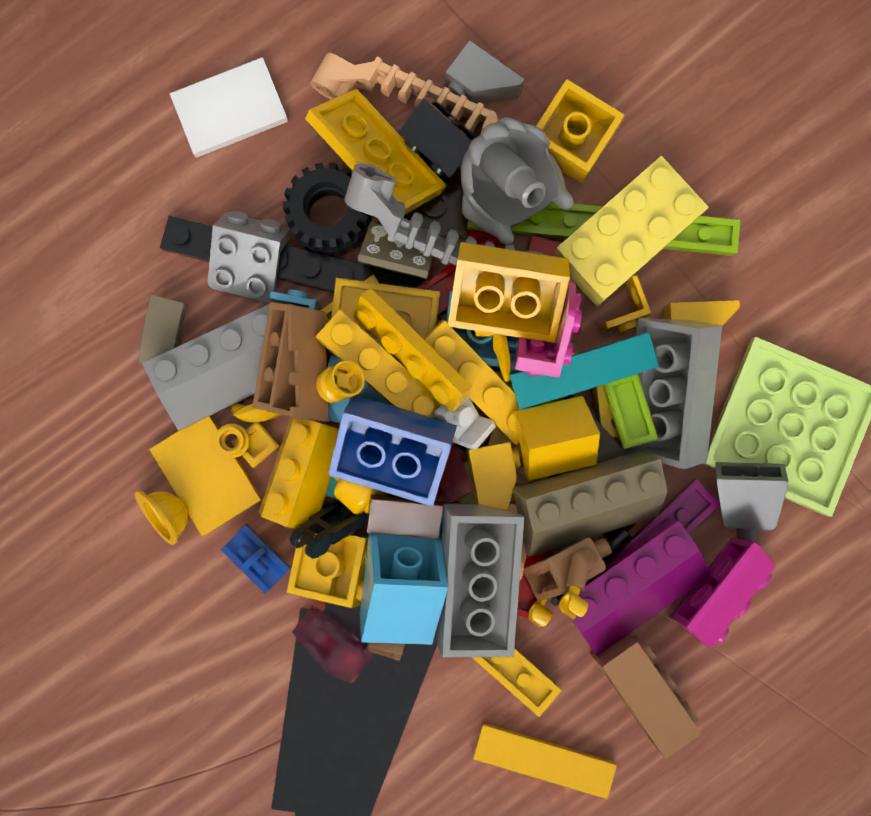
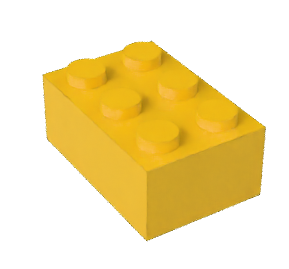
M460 242L447 326L555 343L570 279L569 259Z

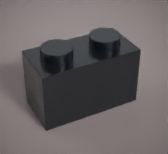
M423 98L399 130V133L406 138L405 144L417 154L423 153L431 160L430 166L436 173L443 177L448 176L449 178L461 173L463 157L471 141L477 138L474 133L435 98Z

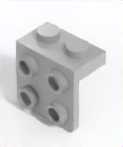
M240 211L225 212L213 225L208 272L209 287L262 302L272 301L270 293L271 291L275 292L280 252L290 239V228L281 226L280 222L272 219L257 220L249 218L246 213Z

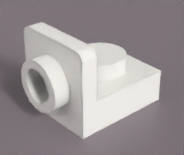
M468 395L462 406L453 413L444 404H441L434 412L438 420L457 425L453 443L473 450L477 449L496 427L493 420L479 416Z

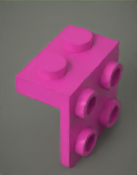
M569 281L556 342L552 343L517 337L516 370H521L531 376L547 375L559 378L563 364H570L573 352V343H570L572 332H578L582 318V310H579L581 294H576L575 282Z

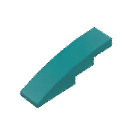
M647 332L572 355L570 364H563L559 378L547 375L531 376L520 371L510 374V379L519 409L521 410L659 367L650 334Z

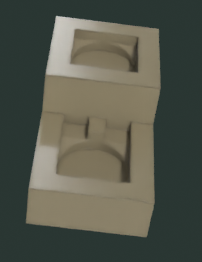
M151 295L141 339L140 364L181 345L182 340L179 338L188 305Z

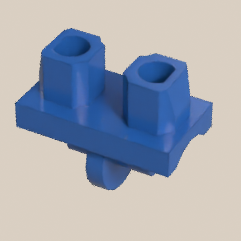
M245 524L221 549L265 594L291 569L248 524Z

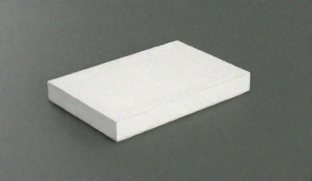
M263 57L169 93L196 158L289 122Z

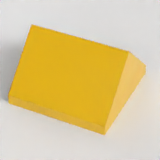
M583 396L531 406L521 410H513L528 481L597 465L600 432Z

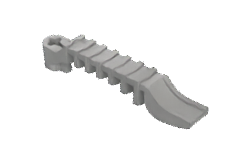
M358 163L354 166L344 198L345 203L349 207L377 217L388 233V241L393 242L395 239L404 243L407 249L411 250L414 247L423 251L424 256L429 257L432 255L441 259L443 264L447 265L449 262L457 266L460 245L457 244L459 235L456 230L450 229L445 239L439 236L441 231L439 222L432 221L427 231L421 228L423 223L421 214L415 212L411 221L404 219L405 205L398 202L392 195L396 179L371 164ZM468 236L465 242L470 244H477L476 240L470 236ZM486 242L485 246L495 247L492 242ZM513 245L505 246V249L515 250ZM528 251V253H535V254L544 255V254L539 253V252H536V251Z

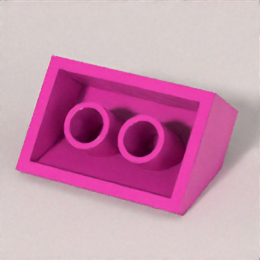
M732 537L708 567L711 576L691 589L669 617L700 643L711 649L714 644L719 645L729 633L728 627L732 621L746 613L751 604L749 600L755 592L764 589L772 578L770 573L776 566L755 542Z

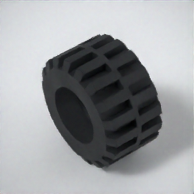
M322 163L315 164L316 170L310 171L306 167L301 170L303 177L299 179L295 175L292 178L293 188H286L284 193L287 201L283 202V210L286 214L284 218L296 240L306 250L310 248L312 252H324L334 257V252L340 251L341 255L348 253L347 248L350 246L355 249L360 245L359 239L361 237L365 239L367 227L370 225L372 218L371 215L354 210L348 206L343 219L334 225L320 226L311 222L309 213L311 207L318 199L325 196H337L344 200L352 175L351 170L345 166L342 170H339L336 163H329V168H324Z

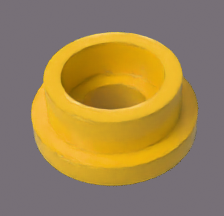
M226 424L217 431L214 444L216 450L222 456L237 458L247 451L250 438L248 432L242 426ZM234 434L238 437V444L231 448L227 443V439L230 435Z

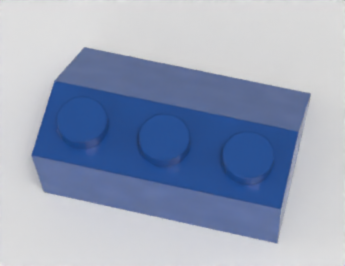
M355 395L351 397L343 412L328 475L433 507L457 425Z

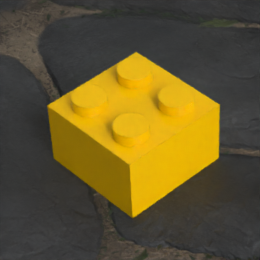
M566 79L536 127L545 132L550 142L547 149L554 154L561 171L583 184L616 133L625 115Z

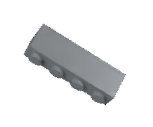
M269 305L142 363L157 396L178 431L255 394Z
M639 318L636 336L649 332L659 367L638 373L658 440L627 448L626 452L630 454L644 450L661 458L663 464L681 469L706 463L722 325L692 320Z
M444 504L442 548L448 591L436 629V642L442 657H514L524 516L522 514L481 504Z

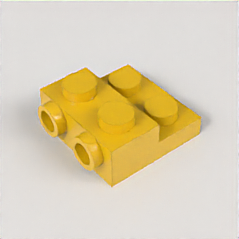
M352 533L338 543L331 544L328 551L316 559H312L305 554L306 545L296 548L286 593L348 608L360 606L368 536Z

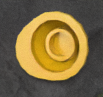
M140 490L135 492V499L141 511L154 529L167 543L171 545L176 544L177 538L183 533L188 521L187 509L181 499L168 492H154L149 495Z

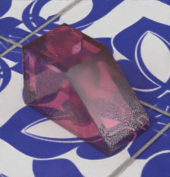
M315 605L310 607L292 631L294 636L325 672L351 684L373 656L355 635Z

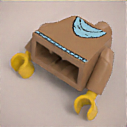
M587 537L524 568L523 573L537 598V601L528 612V617L533 623L540 627H545L553 615V612L544 606L546 601H551L552 597L564 593L566 594L559 602L560 610L573 620L576 618V615L579 617L585 615L588 603L579 597V593L585 590L587 580L606 570L604 560L612 556V550L605 539L599 538L593 542L590 537Z

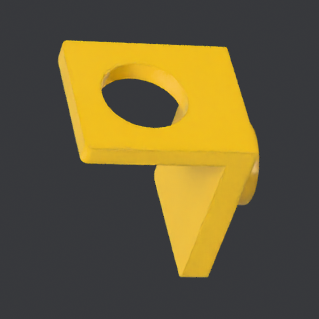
M637 275L632 276L626 282L636 312L605 322L600 327L602 333L618 328L619 333L637 328L639 318H646L651 314Z

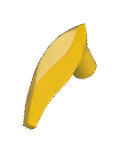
M475 331V336L493 337V350L497 355L501 373L505 382L510 381L511 362L507 336Z
M237 403L231 408L232 414L244 422H262L281 415L252 407L253 404L245 406Z

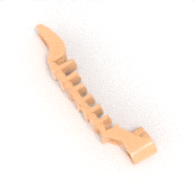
M327 53L310 81V85L317 92L331 100L354 89L367 90L371 93L376 83L381 85L380 91L387 97H390L395 87L399 88L400 91L397 98L404 104L408 102L412 94L417 96L414 103L416 108L423 98H435L447 110L451 111V114L458 120L462 116L467 118L468 121L465 126L472 133H474L478 124L483 125V130L489 124L498 121L496 112L486 109L484 104L480 102L478 104L473 103L464 95L457 96L451 93L447 87H444V89L439 88L429 79L423 81L417 78L413 72H410V74L405 73L395 64L393 66L385 64L378 56L375 61L354 65L335 54Z

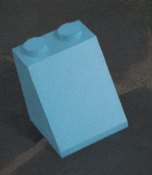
M369 533L360 606L361 642L432 645L448 591L440 533L438 539Z

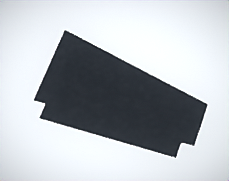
M326 602L324 611L300 609L271 807L273 810L294 812L295 816H371L437 647L436 632L432 645L405 644L401 659L398 661L367 651L368 642H361L360 606L348 608Z

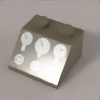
M379 221V224L370 222L358 256V262L424 280L429 279L434 256H424L423 251L414 247L411 250L407 249L404 243L395 239L393 242L388 241V233Z

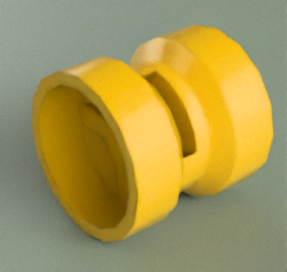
M341 361L320 372L316 380L317 392L326 402L339 403L361 392L365 382L364 373L355 362Z

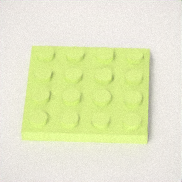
M753 337L749 342L710 437L707 462L703 464L714 469L715 462L785 464L788 476V488L785 499L822 515L832 517L871 420V385L758 337Z

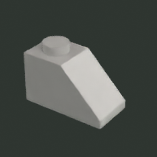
M469 40L446 71L445 86L450 89L451 93L457 96L464 95L469 101L478 104V102L485 103L518 98L522 93L525 79Z

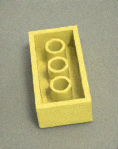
M660 156L561 243L552 256L569 259V271L572 280L598 307L709 207L672 166Z

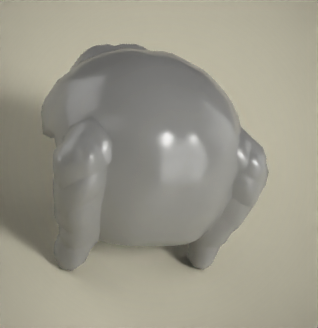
M502 118L496 123L486 126L480 136L471 141L461 164V183L464 192L462 197V213L476 227L497 237L504 245H511L513 243L514 235L511 227L522 223L540 212L551 202L565 210L570 209L574 205L572 195L566 190L565 179L556 158L547 149L550 142L543 130L532 124L522 123L514 118Z

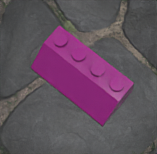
M667 518L606 561V570L587 580L585 590L579 593V597L588 603L585 615L583 617L576 615V618L571 620L595 655L598 656L711 576L699 548L680 521ZM566 593L561 594V595H558V596L556 597V599L558 600V602H560L561 598H562Z

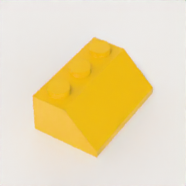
M289 418L258 511L262 518L288 528L296 529L308 521L309 517L321 510L332 477L328 473L339 429L313 420Z

